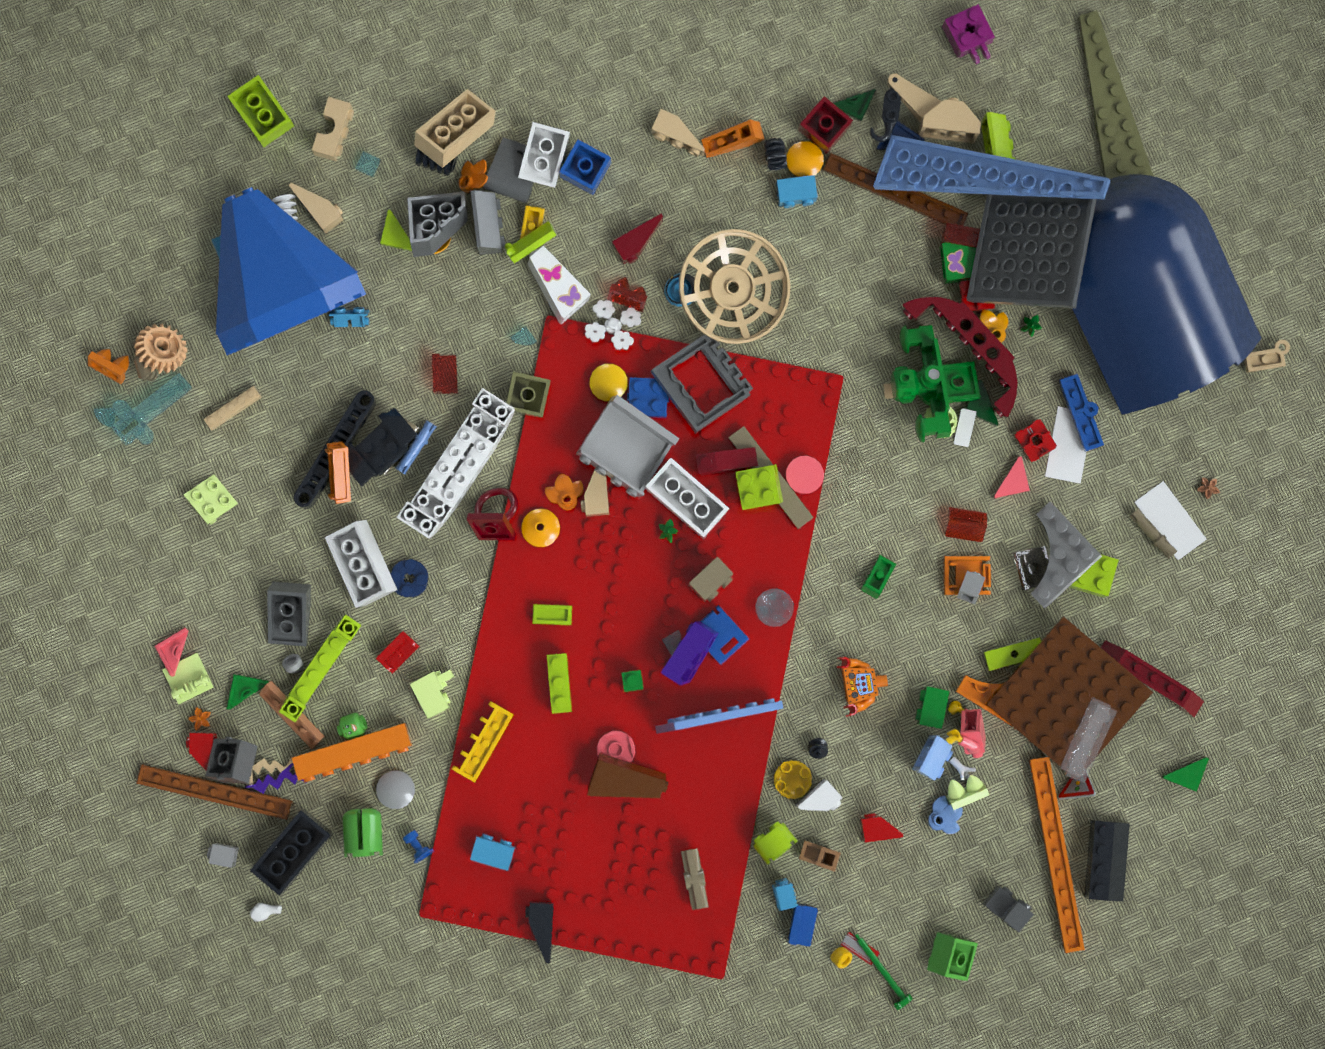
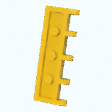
M491 701L488 705L495 709L488 720L481 716L480 720L486 723L479 737L471 734L470 737L476 740L469 754L463 750L460 753L466 757L460 769L456 766L452 767V770L473 782H476L514 714Z

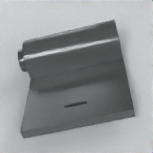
M504 137L502 138L489 172L486 174L488 179L484 184V189L528 203L534 182L518 178L527 145Z

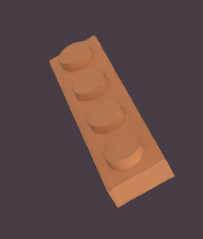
M272 681L265 685L259 695L311 749L315 748L325 736L303 713L296 722L281 714L279 710L286 696Z

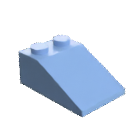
M929 735L912 770L931 780L939 779L944 771L942 766L945 760L949 761L953 754L951 750L952 745L937 735Z

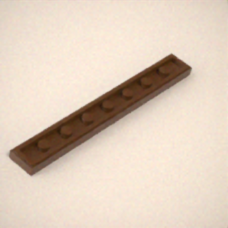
M830 153L823 168L825 173L958 231L962 230L969 214L919 191L875 189L873 185L878 173L833 153Z

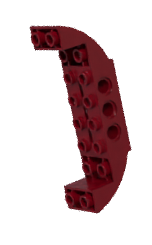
M923 297L903 303L902 306L905 309L902 311L910 320L912 318L917 320L933 305V311L939 318L943 316L947 320L946 325L952 332L956 330L960 334L959 339L965 346L969 344L973 348L972 353L978 360L982 358L986 362L985 367L991 374L995 372L1000 377L998 381L1004 388L1007 386L1010 388L994 403L996 407L993 409L1001 418L1003 416L1007 418L1014 406L1018 386L1017 373L1013 363L1015 357L963 301L957 303L941 297ZM963 321H969L971 328L965 331L961 329L960 324ZM982 335L984 342L979 345L974 343V336ZM988 349H995L997 357L994 359L988 358L986 355Z

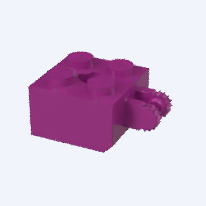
M979 4L944 20L942 28L958 58L970 54L973 62L978 64L980 63V58L976 52L978 49L981 50L986 60L991 58L987 45L993 42L995 36Z

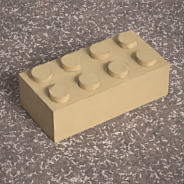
M467 89L415 131L414 146L443 168L494 125L495 110Z

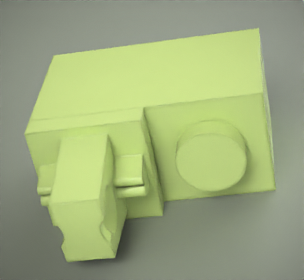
M440 670L434 671L410 684L428 719L450 708L449 703L451 701L447 693H442L441 690L448 686L446 681L454 677L451 670L441 674Z

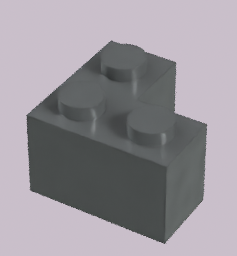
M997 886L984 901L983 905L1013 930L1020 932L1034 915L1030 911L1032 907L1023 900L1018 899L1017 901L1012 898L1013 893L1005 886L1003 888Z

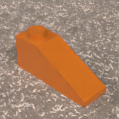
M750 119L702 139V144L705 149L706 158L749 147L764 141L765 138L760 122Z

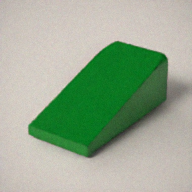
M879 555L860 590L877 599L891 576L896 563Z

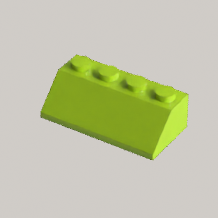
M986 112L981 121L985 154L1015 159V157H1012L1011 152L1013 150V140L1009 139V132L1011 131L1010 121H1007L1004 114Z

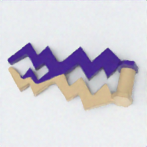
M291 757L285 767L276 760L269 764L263 758L253 766L252 770L259 774L262 767H264L272 774L276 767L281 773L276 780L267 774L263 782L258 778L256 784L253 785L251 772L249 784H246L245 788L252 787L264 794L269 784L278 790L285 778L296 785L298 780L296 772L294 775L289 772L291 767L294 766L293 757Z

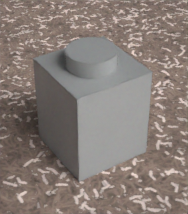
M967 571L957 598L976 604L985 577L977 572Z
M220 843L212 844L207 853L209 864L230 868L235 867L239 847Z

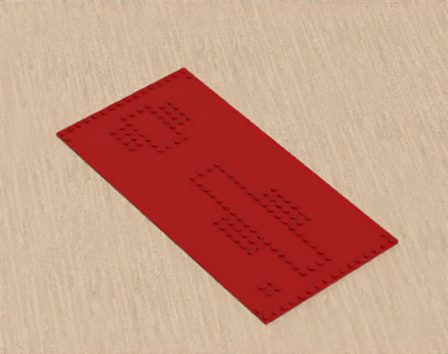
M549 315L546 317L534 373L535 377L551 380L543 418L525 415L510 485V490L518 499V509L514 517L509 521L516 533L515 540H499L419 915L422 918L536 941L529 925V918H525L526 906H530V901L554 902L552 945L723 979L777 710L658 734L656 733L655 726L668 724V719L721 709L723 713L728 712V707L739 705V708L743 709L746 708L745 704L757 702V705H763L764 700L774 698L775 702L780 700L823 482L816 491L810 494L795 492L814 517L797 529L779 504L742 510L736 472L751 468L702 476L698 473L696 455L736 449L729 440V437L744 426L772 464L777 465V470L785 481L788 465L793 459L800 456L815 458L821 464L825 475L844 377L839 374L727 352L732 359L728 365L735 363L743 374L739 380L741 381L746 378L753 387L747 399L697 433L692 430L670 398L669 403H667V418L650 417L679 438L676 445L671 446L653 477L672 458L729 508L727 513L702 539L646 489L643 491L645 493L644 496L632 497L626 492L627 489L623 486H616L610 481L611 478L606 475L609 515L586 517V512H582L581 501L585 500L584 495L595 467L581 462L576 452L609 402L598 399L592 393L590 388L592 372L603 364L619 366L627 377V388L621 398L627 401L630 378H654L650 372L653 368L689 344L620 330L623 333L628 332L634 341L627 350L623 348L617 350L611 341L614 334H609L606 331L604 339L592 342L590 338L585 336V326L590 323L567 319L563 324H560L555 316ZM701 350L683 363L672 368L674 375L681 381L685 390L692 396L696 405L704 414L711 411L714 406L727 397L730 398L734 395ZM560 474L567 475L572 483L581 481L583 484V493L577 498V504L571 510H563L558 503L550 502L545 494V488L554 487L555 481ZM509 498L507 499V504H506V509H505V513H504V514H506V513L508 512L509 508H510V500H509ZM570 498L564 499V502L570 501ZM535 509L551 511L557 517L560 524V532L557 539L546 547H536L529 544L522 534L523 519L529 512ZM669 519H672L674 523L673 528L678 530L676 534H672V543L667 540V537L659 539L663 532L660 530L659 524H666ZM543 524L537 525V530L542 531L544 529ZM718 557L734 573L731 576L733 580L724 589L721 586L717 590L718 595L713 600L703 602L688 585ZM533 604L572 606L571 625L533 624ZM719 605L749 640L722 665L708 652L690 683L679 685L663 675L661 671L675 652L679 642L686 636V630L689 625L701 621L712 610L718 615L719 612L715 607ZM733 637L720 650L725 655L739 642ZM566 653L572 712L552 714L547 655ZM641 670L644 690L624 692L622 673ZM491 701L514 714L476 782H473L452 770V767L456 766L460 769L466 757L460 753L462 750L468 754L476 742L475 739L470 737L471 734L479 737L486 723L480 720L481 716L488 720L495 709L488 705ZM621 731L628 734L635 745V755L630 763L666 774L668 787L665 793L662 792L660 798L587 795L588 785L598 759L597 745L606 733ZM482 834L492 836L493 840L500 842L501 839L512 842L511 846H514L515 850L508 871L470 860L477 836L481 837ZM697 848L701 869L703 868L708 907L692 910L689 891L686 888L684 878L685 870L681 851Z

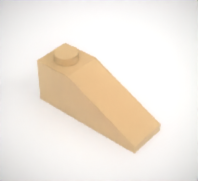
M293 183L289 184L291 190L325 234L343 221L341 216L343 212L337 204L333 206L329 200Z
M595 470L585 492V500L581 501L582 512H586V517L609 515L606 475L602 476Z

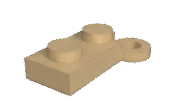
M1279 340L1275 343L1274 349L1251 352L1244 360L1246 372L1250 373L1285 367L1284 355L1290 350L1289 343L1285 340ZM1280 344H1283L1285 346L1284 351H1281L1279 349Z

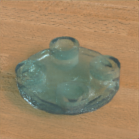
M777 588L768 589L758 597L755 605L759 620L771 627L782 626L787 623L794 611V602L790 595Z

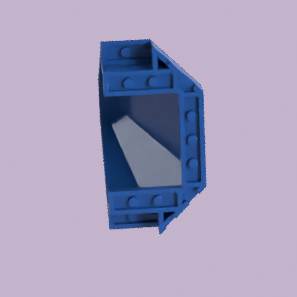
M253 187L242 191L243 195L237 198L235 195L225 198V203L222 204L216 335L227 356L366 295L357 275L358 271L259 189L253 190Z

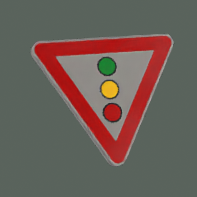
M1087 770L1077 780L1072 776L1069 778L1058 795L1060 800L1096 795Z

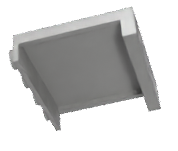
M615 395L611 397L576 452V455L580 457L579 460L586 465L591 464L595 467L597 473L602 476L607 475L611 478L610 481L619 487L623 486L627 489L626 492L630 496L636 498V496H644L645 486L653 477L671 446L676 445L679 438L623 398Z

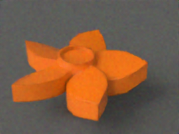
M198 707L195 709L196 716H191L188 719L191 722H195L196 731L200 729L201 725L210 727L206 719L210 717L211 712H202Z

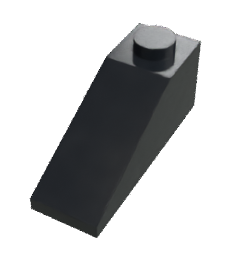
M530 901V906H526L525 918H529V925L546 964H550L554 902Z

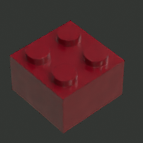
M824 96L800 123L798 131L828 154L851 127L853 120Z

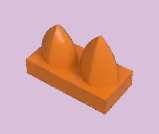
M104 349L97 353L92 351L88 356V366L122 384L125 380V372L129 366V356H123L110 362V349Z

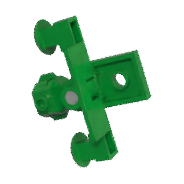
M904 325L899 335L901 348L908 354L909 347L920 346L923 368L918 372L906 366L895 368L891 375L893 399L906 404L912 403L918 395L925 404L930 405L932 417L923 418L919 414L915 421V432L920 442L924 443L925 436L935 435L936 438L949 437L951 434L948 415L949 403L980 399L974 361L942 365L938 339L934 337L933 326L926 325L919 326L916 329H907L906 325ZM960 379L963 385L960 387L955 386L953 380Z

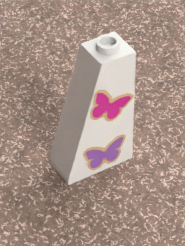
M542 246L539 250L535 249L529 254L528 266L558 322L563 324L588 302L591 294Z

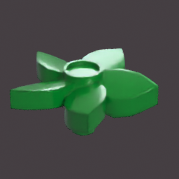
M1035 315L1031 319L1024 317L1026 325L1020 331H1028V334L1032 337L1035 330L1042 328L1039 324V316Z
M669 519L666 524H659L660 530L663 531L659 539L667 537V540L671 543L673 539L672 534L678 532L676 528H673L674 523L672 519Z

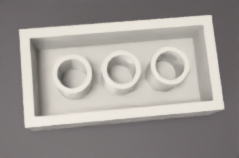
M672 458L666 462L645 486V489L702 539L706 537L729 510L723 502Z
M367 520L355 521L325 537L355 608L367 606L397 590Z

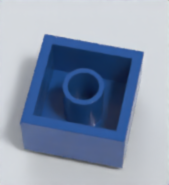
M577 140L559 171L560 178L594 195L611 165V157Z

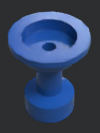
M416 830L403 838V841L406 844L410 843L416 851L414 854V864L424 860L434 851V849L421 846L416 839L419 836Z

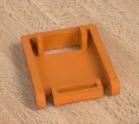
M944 556V595H958L967 571L977 572L985 577L979 595H991V591H983V587H991V564H982V561H990V556ZM949 567H955V585H949Z

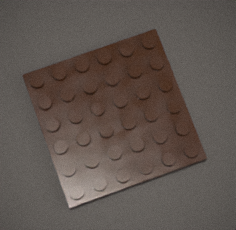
M1062 616L987 702V705L1077 780L1153 692Z

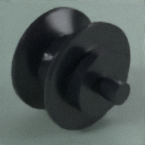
M815 738L809 742V755L812 758L821 759L828 754L826 740Z

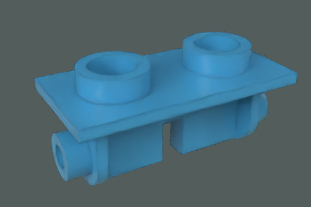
M337 307L329 313V316L334 317L330 318V325H334V327H348V320H351L352 327H365L369 325V317L366 316H368L370 311L364 310V307H355L353 310Z

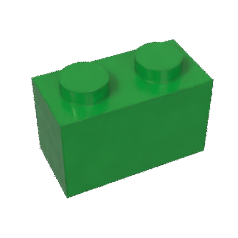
M925 686L924 690H920L919 701H921L920 709L917 708L915 713V720H918V725L942 729L950 691Z

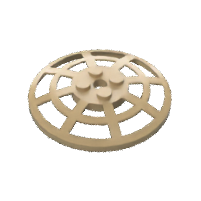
M722 230L702 239L687 255L679 277L680 301L690 322L707 337L726 344L752 342L768 334L783 317L790 297L789 272L780 253L763 237L746 230ZM725 236H741L755 242L749 251L741 248H727ZM717 239L719 250L710 254L702 263L693 257L703 245ZM761 246L774 258L779 272L768 274L764 264L755 256ZM728 254H739L745 256L741 265L730 264ZM720 256L722 262L720 269L713 272L706 267L713 259ZM751 261L759 268L762 276L753 278L752 274L747 270ZM690 264L697 269L694 280V293L685 295L684 277L686 269ZM704 274L711 279L710 289L700 292L701 275ZM782 279V298L777 310L768 305L771 295V281ZM730 282L737 285L735 293L730 292L728 289ZM765 284L763 301L754 297L756 285ZM712 297L717 304L713 314L705 307L702 299ZM697 301L701 311L710 319L706 329L695 320L687 303ZM749 303L758 308L752 316L744 319L742 308L746 307ZM725 309L734 311L737 321L731 322L719 318ZM763 312L773 316V319L765 328L756 334H749L747 324L755 321ZM716 324L725 327H739L742 338H724L713 334Z

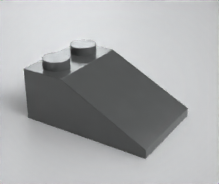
M273 581L267 590L268 644L306 647L311 608V584Z

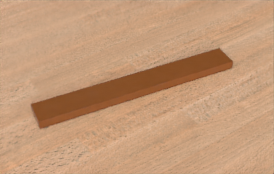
M141 764L136 784L285 820L289 818L293 802L292 800Z

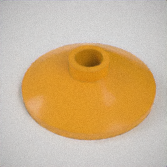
M535 509L529 512L523 519L521 527L525 540L536 547H546L552 544L560 532V524L557 517L546 509ZM538 524L544 525L542 531L537 530Z

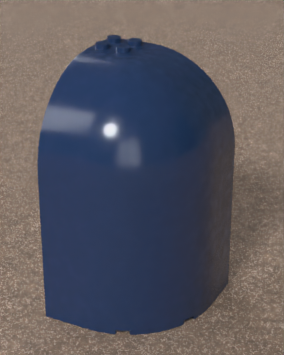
M1130 174L1110 179L1105 199H1096L1076 308L1072 309L1119 410L1124 415L1179 398L1178 394L1184 391L1194 392L1230 372V366L1233 364L1235 366L1239 365L1247 358L1261 340V336L1214 230L1200 205L1180 187L1158 177Z

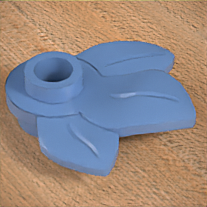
M940 796L932 804V813L928 817V824L933 830H942L947 834H954L960 830L956 821L962 816L963 809L960 807L953 810L951 805H948L946 796ZM937 817L941 820L940 824L936 822Z

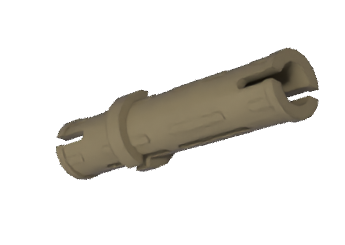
M1139 509L1129 516L1154 543L1153 545L1158 547L1168 559L1177 552L1166 539L1167 537L1162 535Z

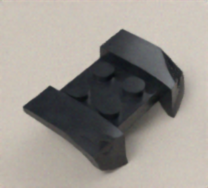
M396 408L378 415L382 422L358 445L350 442L347 446L349 472L360 486H364L373 476H381L408 451L407 444L418 435Z

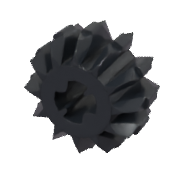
M781 138L766 140L764 151L768 169L770 171H778L786 168L787 157L783 140Z

